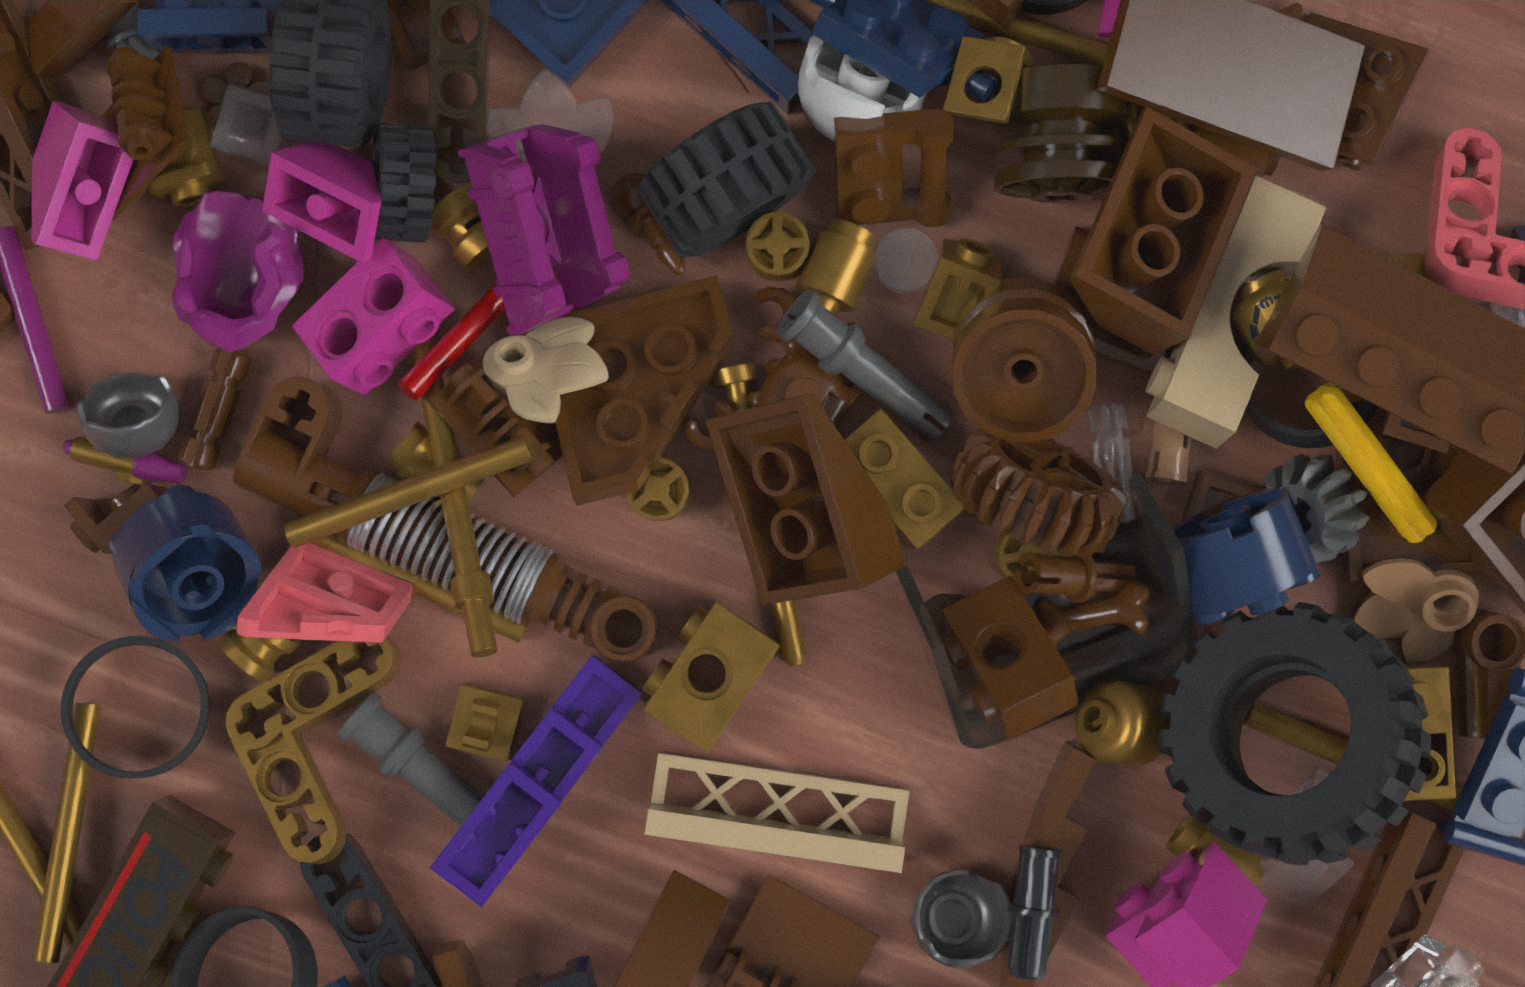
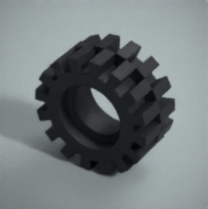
M379 123L376 125L370 158L381 197V207L374 240L385 238L388 241L426 243V240H428L429 228H431L432 224L431 210H434L435 202L433 190L436 187V175H434V168L436 166V154H434L435 137H433V129L429 126Z

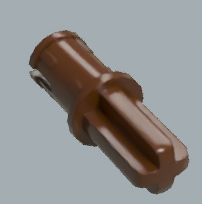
M1028 552L1019 559L1018 563L1022 566L1036 567V571L1016 569V582L1022 593L1028 595H1064L1068 601L1074 603L1085 602L1090 597L1111 598L1119 594L1130 580H1137L1135 578L1136 567L1130 562L1093 559L1091 556L1081 557L1077 554L1072 557Z

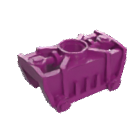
M537 124L513 130L458 150L459 158H465L472 188L467 190L468 197L477 203L496 272L497 282L493 289L496 296H502L510 324L506 327L508 335H521L573 312V310L588 306L619 289V284L629 279L630 272L626 257L615 250L594 167L600 163L601 158L597 142L593 137L581 136L580 132L547 124ZM521 139L527 162L519 159L514 141ZM553 270L556 271L558 281L555 280Z

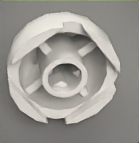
M812 36L809 39L799 72L798 94L805 117L822 135L834 141V118L869 119L882 116L883 113L921 110L926 94L919 98L816 36Z

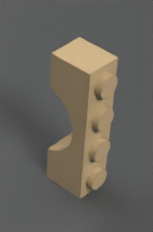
M1259 176L1253 178L1189 339L1175 345L1170 360L1161 357L1151 374L1146 392L1153 395L1154 398L1146 415L1147 418L1216 449L1236 433L1259 374L1242 357L1234 342L1230 327V310L1233 298L1238 290L1275 270L1282 269L1286 276L1292 275L1320 225L1326 210L1325 206Z

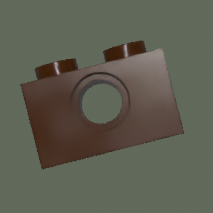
M1011 575L942 609L948 632L947 635L939 638L943 650L957 673L964 669L968 670L976 686L969 689V692L979 714L986 724L997 720L1008 741L1078 706L1072 673ZM1001 655L1018 657L1013 663L1006 666L990 664L992 660Z

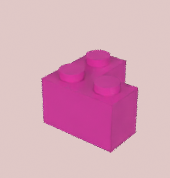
M1213 842L1194 856L1189 850L1181 852L1162 869L1159 874L1160 878L1148 887L1142 882L1132 885L1114 903L1113 908L1117 911V914L1105 937L1150 987H1170L1173 984L1176 987H1211L1239 969L1267 899L1224 851Z

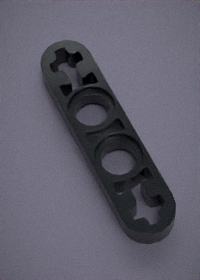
M321 834L314 837L307 845L316 846L320 849L322 844L319 836ZM346 834V842L342 850L345 852L347 859L339 865L340 870L348 883L359 874L365 884L352 888L340 900L337 901L332 891L339 889L343 886V883L333 869L323 873L317 864L300 862V869L305 881L369 987H393L385 982L380 973V963L383 957L391 953H401L407 956L413 963L414 978L409 985L403 987H421L422 984L426 985V987H442L438 974L362 847L352 835ZM368 898L379 906L382 915L378 929L368 933L360 932L353 928L347 917L348 907L353 900Z

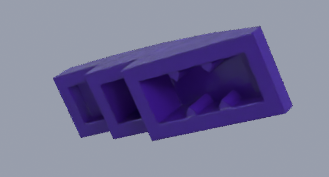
M592 654L430 866V869L482 907L560 806L565 796L603 748L605 742L643 694V691Z

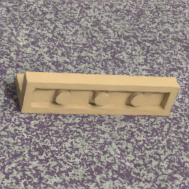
M659 751L644 835L902 873L905 854L903 835L910 790L901 787ZM669 768L695 771L710 793L692 807L665 804ZM708 774L731 778L717 787ZM742 779L759 781L773 800L771 804L753 817L737 814L723 795L724 792ZM770 783L793 787L779 796ZM805 788L821 790L836 809L835 812L816 826L800 824L785 804ZM832 792L855 795V797L842 806ZM867 798L894 801L889 837L862 833L848 813ZM716 799L725 812L705 810L703 808ZM779 808L788 822L765 818ZM842 818L851 831L828 827Z

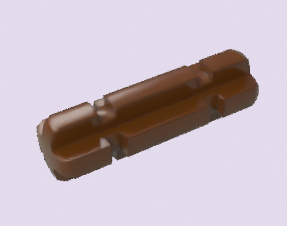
M220 347L214 351L208 369L214 371L211 380H204L188 426L193 428L191 437H184L178 454L179 460L182 463L201 470H212L215 467L221 447L216 446L218 438H225L241 393L240 390L236 389L238 381H245L251 364L250 357L238 351L230 353Z

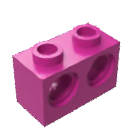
M382 238L373 246L371 260L364 263L358 261L292 327L330 379L366 396L374 387L388 380L394 368L418 344L430 339L437 332L440 323L455 308L414 256Z

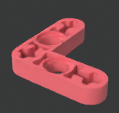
M1474 128L1455 130L1447 137L1434 164L1424 262L1426 275L1429 280L1460 296L1525 310V285L1512 278L1508 271V266L1522 265L1525 267V241L1495 235L1502 162L1501 148L1496 140L1486 132ZM1466 157L1470 158L1471 166L1475 167L1470 178L1462 177L1465 171ZM1458 200L1469 203L1476 209L1479 218L1469 220L1458 217L1451 211L1448 202ZM1456 256L1461 257V264L1464 267L1456 265ZM1491 262H1493L1495 265L1489 274L1488 270L1492 264Z

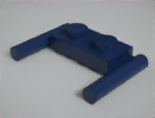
M1516 668L1512 671L1508 680L1509 692L1507 696H1504L1453 809L1452 818L1444 821L1440 836L1444 843L1525 866V839L1520 838L1525 829V669Z

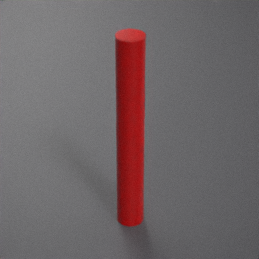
M496 282L398 382L400 389L409 398L418 401L505 310L502 296H496L493 289L496 286Z

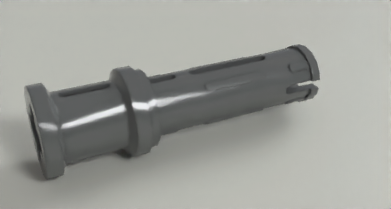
M813 289L805 291L793 302L778 324L776 335L783 341L792 339L799 343L819 360L818 368L824 373H831L832 375L844 374L855 385L867 392L920 434L926 442H932L942 434L923 415L925 413L930 414L947 428L953 417V410L948 406H944L931 394L923 390L886 361L884 357L864 343L865 334L862 333V328L855 322L846 324L820 304L821 297Z
M373 692L337 733V736L343 741L352 739L380 763L378 771L384 776L389 775L393 778L398 774L461 827L484 796L422 744L426 739L421 736L423 732L417 727L408 729L380 705L382 698Z

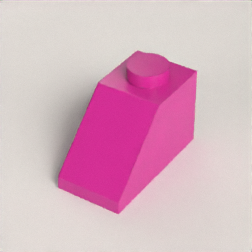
M53 100L32 159L31 240L36 245L97 261L134 160L119 146L118 125L114 119Z
M310 141L271 152L262 211L361 263L371 260L381 207V197L372 162L338 145Z

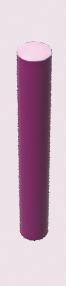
M14 226L1 227L0 270L44 413L51 414L70 408V404Z

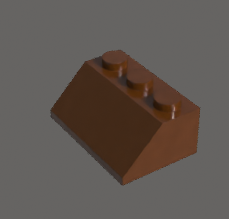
M1149 106L1142 109L1070 277V281L1096 323L1152 355L1189 339L1257 168Z

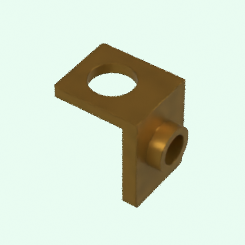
M963 36L945 100L944 110L950 115L1003 124L1008 123L1022 68L1035 66L1026 46L1003 37H989L987 40ZM979 70L993 78L1000 75L1002 79L1000 92L993 100L986 103L972 102L965 94L967 80Z

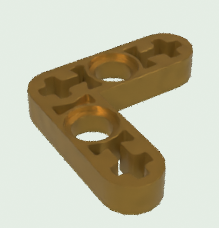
M388 636L383 643L336 641L244 693L231 704L227 711L225 725L228 736L283 848L290 857L299 862L323 864L333 860L344 847L347 834L344 820L301 734L368 697L373 692L384 688L396 678L401 668L402 657L399 647ZM365 645L375 650H383L384 654L376 659L378 670L374 674L363 668H358L344 676L352 684V687L347 690L344 678L332 666V663L337 660L339 666L349 669L363 660L361 648ZM322 673L329 682V695L320 706L306 708L300 701L299 687L308 675ZM280 692L284 703L277 697V694ZM285 704L296 716V719L291 721L289 715L280 712L264 722L266 734L263 736L246 731V727L253 722L251 711L254 708L270 713ZM293 760L300 767L302 774L301 783L292 794L280 796L272 788L270 781L271 773L280 762ZM312 796H314V803L303 805ZM303 805L308 818L312 822L326 823L327 831L319 836L322 844L320 849L316 846L302 845L300 838L308 833V827L301 814L291 812L286 816L285 809Z

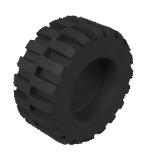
M1298 602L1294 610H1288L1285 606H1281L1275 610L1258 614L1254 618H1250L1240 610L1223 619L1226 631L1217 637L1206 630L1192 643L1200 651L1194 660L1188 664L1180 659L1170 676L1179 680L1180 683L1175 696L1167 693L1163 694L1159 713L1170 718V729H1163L1158 732L1159 751L1172 757L1173 762L1164 771L1171 788L1185 795L1182 805L1195 820L1209 826L1210 833L1231 845L1268 860L1271 858L1286 864L1308 866L1310 860L1318 859L1328 864L1347 859L1346 850L1355 846L1366 851L1382 840L1377 831L1387 822L1397 827L1409 812L1401 806L1409 791L1420 794L1426 774L1418 768L1421 756L1431 755V735L1423 730L1422 720L1429 715L1424 698L1415 691L1412 685L1415 679L1390 649L1372 633L1362 628L1355 620L1339 612H1335L1333 615L1328 614L1319 605ZM1307 675L1322 678L1333 684L1344 696L1348 704L1350 736L1343 757L1328 777L1303 792L1292 795H1279L1262 789L1249 778L1241 758L1240 736L1243 722L1249 709L1263 692L1285 679Z

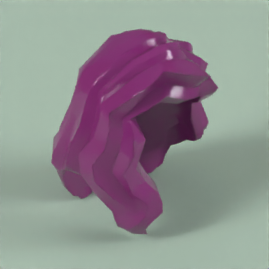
M215 190L212 193L204 192L196 209L184 215L174 234L173 249L177 281L172 292V301L179 320L191 325L198 338L209 345L220 347L232 353L246 347L275 329L277 317L296 295L304 279L303 252L299 242L298 230L262 211L264 201L260 198L253 197L249 199L246 195L226 190L223 192Z

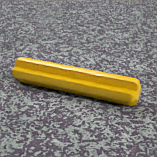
M1325 383L1308 395L1305 400V407L1400 535L1406 538L1408 542L1414 544L1422 542L1427 535L1433 533L1437 528L1436 518L1341 389L1335 387L1332 383Z

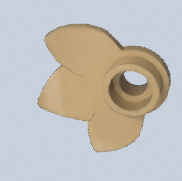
M557 318L534 328L525 336L516 335L503 338L490 346L483 358V370L486 373L485 377L488 382L497 388L499 392L508 396L511 409L517 415L537 422L554 423L556 421L561 406V394L586 389L606 382L609 379L608 371L602 358L594 349L587 345L594 334V325L582 318Z

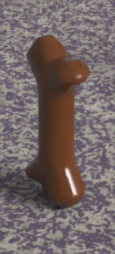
M1134 579L1130 580L1119 594L1108 599L1072 607H1063L1055 604L1048 597L1043 596L1036 608L1041 618V625L1055 647L1066 636L1074 632L1115 623L1129 626L1137 634L1142 635L1149 626L1144 607L1151 598V590L1141 581Z

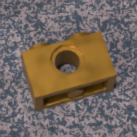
M882 409L877 411L845 439L849 448L887 501L897 533L912 550L920 548L964 509L962 502L954 496L948 484Z
M718 601L715 602L710 611L698 605L677 636L688 644L674 665L662 658L641 689L651 696V699L643 709L644 711L706 753L710 751L780 647V643ZM710 654L722 661L726 670V678L719 687L712 690H704L692 682L689 675V667L692 660L697 656Z

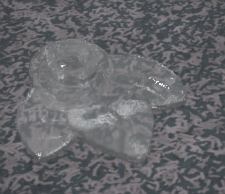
M545 69L534 78L527 88L521 102L520 111L503 107L491 108L489 110L488 133L489 138L526 126L547 124L580 132L581 136L593 137L597 142L599 154H601L611 139L614 112L608 97L593 98L577 106L568 88L549 70ZM521 139L514 141L519 159L527 162Z

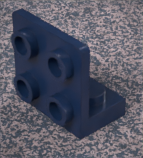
M155 0V9H137V35L158 51V53L165 46L171 47L172 53L270 52L273 26L281 0Z

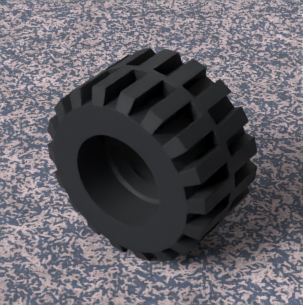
M386 0L280 1L271 39L269 91L273 115L282 137L359 148L366 147L370 143L376 132V125L380 123L383 115L390 76L391 20Z
M771 101L761 102L738 108L682 141L649 169L638 186L637 192L680 258L693 257L722 246L749 230L754 221L764 214L776 212L805 188L816 169L774 103Z

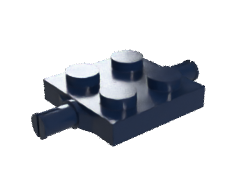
M810 0L823 8L818 14L812 35L919 98L935 87L950 85L963 36L984 39L986 36L968 26L966 19L959 13L946 8H937L925 0ZM979 70L967 80L965 92L980 100L981 103H985L995 91L998 79Z

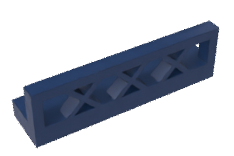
M659 0L786 114H789L800 102L798 94L799 76L775 56L774 44L801 43L807 48L809 39L814 35H812V31L777 0ZM754 1L766 13L767 33L751 34L728 14L727 3ZM773 19L788 32L774 33Z

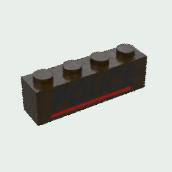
M171 795L152 802L47 987H161L170 970V966L164 963L163 960L174 941L182 944L196 926L202 910L196 907L195 904L206 884L214 888L230 866L234 854L226 849L236 832Z

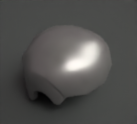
M141 373L112 374L93 385L83 401L77 403L80 425L88 441L97 450L117 459L142 458L162 449L174 435L178 423V402L168 380L163 375H157L152 378Z
M953 869L950 872H942L932 876L916 894L910 924L919 947L930 958L947 967L965 969L993 960L1008 944L1011 936L1013 913L1007 910V903L1010 900L1007 891L1000 883L988 880L970 869Z

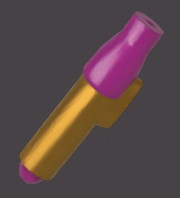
M76 436L75 439L66 440L62 446L63 451L66 455L70 456L72 461L113 470L116 479L133 484L145 485L146 483L151 484L152 481H168L181 485L187 473L186 464L173 462L156 453H151L142 458H114L97 450L87 438Z

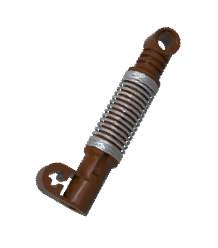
M299 376L282 380L270 391L242 449L233 474V483L304 517L402 480L392 479L390 475L386 476L385 472L381 473L375 469L362 473L326 456L340 427L343 415L341 402L335 392L326 385ZM297 401L308 403L312 409L316 410L312 421L303 420L298 414L293 412ZM279 423L293 426L296 430L311 436L308 447L305 448L276 435L275 431ZM434 497L336 533L339 541L348 545L349 548L359 549L361 553L369 550L371 558L380 553L381 562H385L390 558L392 567L397 566L401 561L400 567L402 572L411 567L412 576H416L422 570L421 577L423 581L428 580L433 575L431 579L433 586L438 585L443 580L442 587L444 591L451 587L450 581L456 577L441 499L435 501ZM474 513L470 514L481 569L490 575L494 601L489 604V608L494 603L495 614H499L505 606L504 615L506 619L511 618L512 622L517 621V624L528 628L538 624L547 627L553 621L555 622L554 631L561 634L565 628L570 629L568 637L575 641L580 634L584 635V645L601 652L609 659L617 661L634 660L648 652L654 645L659 632V623L655 611L647 602L612 586H609L603 592L601 591V581L594 579L591 585L586 584L588 575L581 572L575 579L572 577L573 569L566 566L563 556L553 552V549L548 550L547 546L542 548V545H537L536 541L528 545L526 537L518 540L515 532L508 535L505 527L497 530L495 523L487 525L484 518L476 520ZM622 609L634 612L642 622V635L638 642L632 646L619 645L609 634L608 626L611 617Z

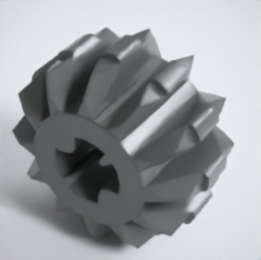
M1300 454L1287 459L1283 466L1271 469L1263 477L1267 486L1264 490L1281 489L1282 493L1287 492L1315 561L1322 564L1336 558L1339 552L1343 553L1353 548L1357 541L1360 540L1356 530L1364 527L1370 517L1357 508L1356 504L1365 499L1368 491L1353 490L1349 484L1353 470L1344 467L1335 471L1332 455H1319L1311 459L1309 455L1304 456Z

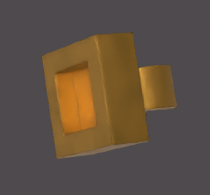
M466 683L461 684L445 747L507 763L511 757L526 699Z

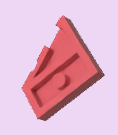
M311 543L296 548L291 546L238 615L237 634L255 638L383 643L410 603L413 584Z

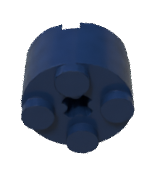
M172 486L165 490L161 496L143 504L126 519L121 528L112 536L109 544L116 574L136 618L148 632L167 641L181 642L179 636L200 634L202 639L205 640L227 632L237 625L238 615L258 590L256 586L259 572L262 574L261 562L237 517L221 500L205 493L196 492L190 486Z
M1281 489L1259 491L1221 504L1223 511L1205 520L1202 513H1198L1177 524L1163 536L1168 549L1167 552L1198 625H1207L1220 621L1231 615L1234 609L1248 606L1252 615L1275 610L1289 601L1286 589L1305 585L1320 576L1317 563L1294 506L1290 502L1287 492L1282 493Z

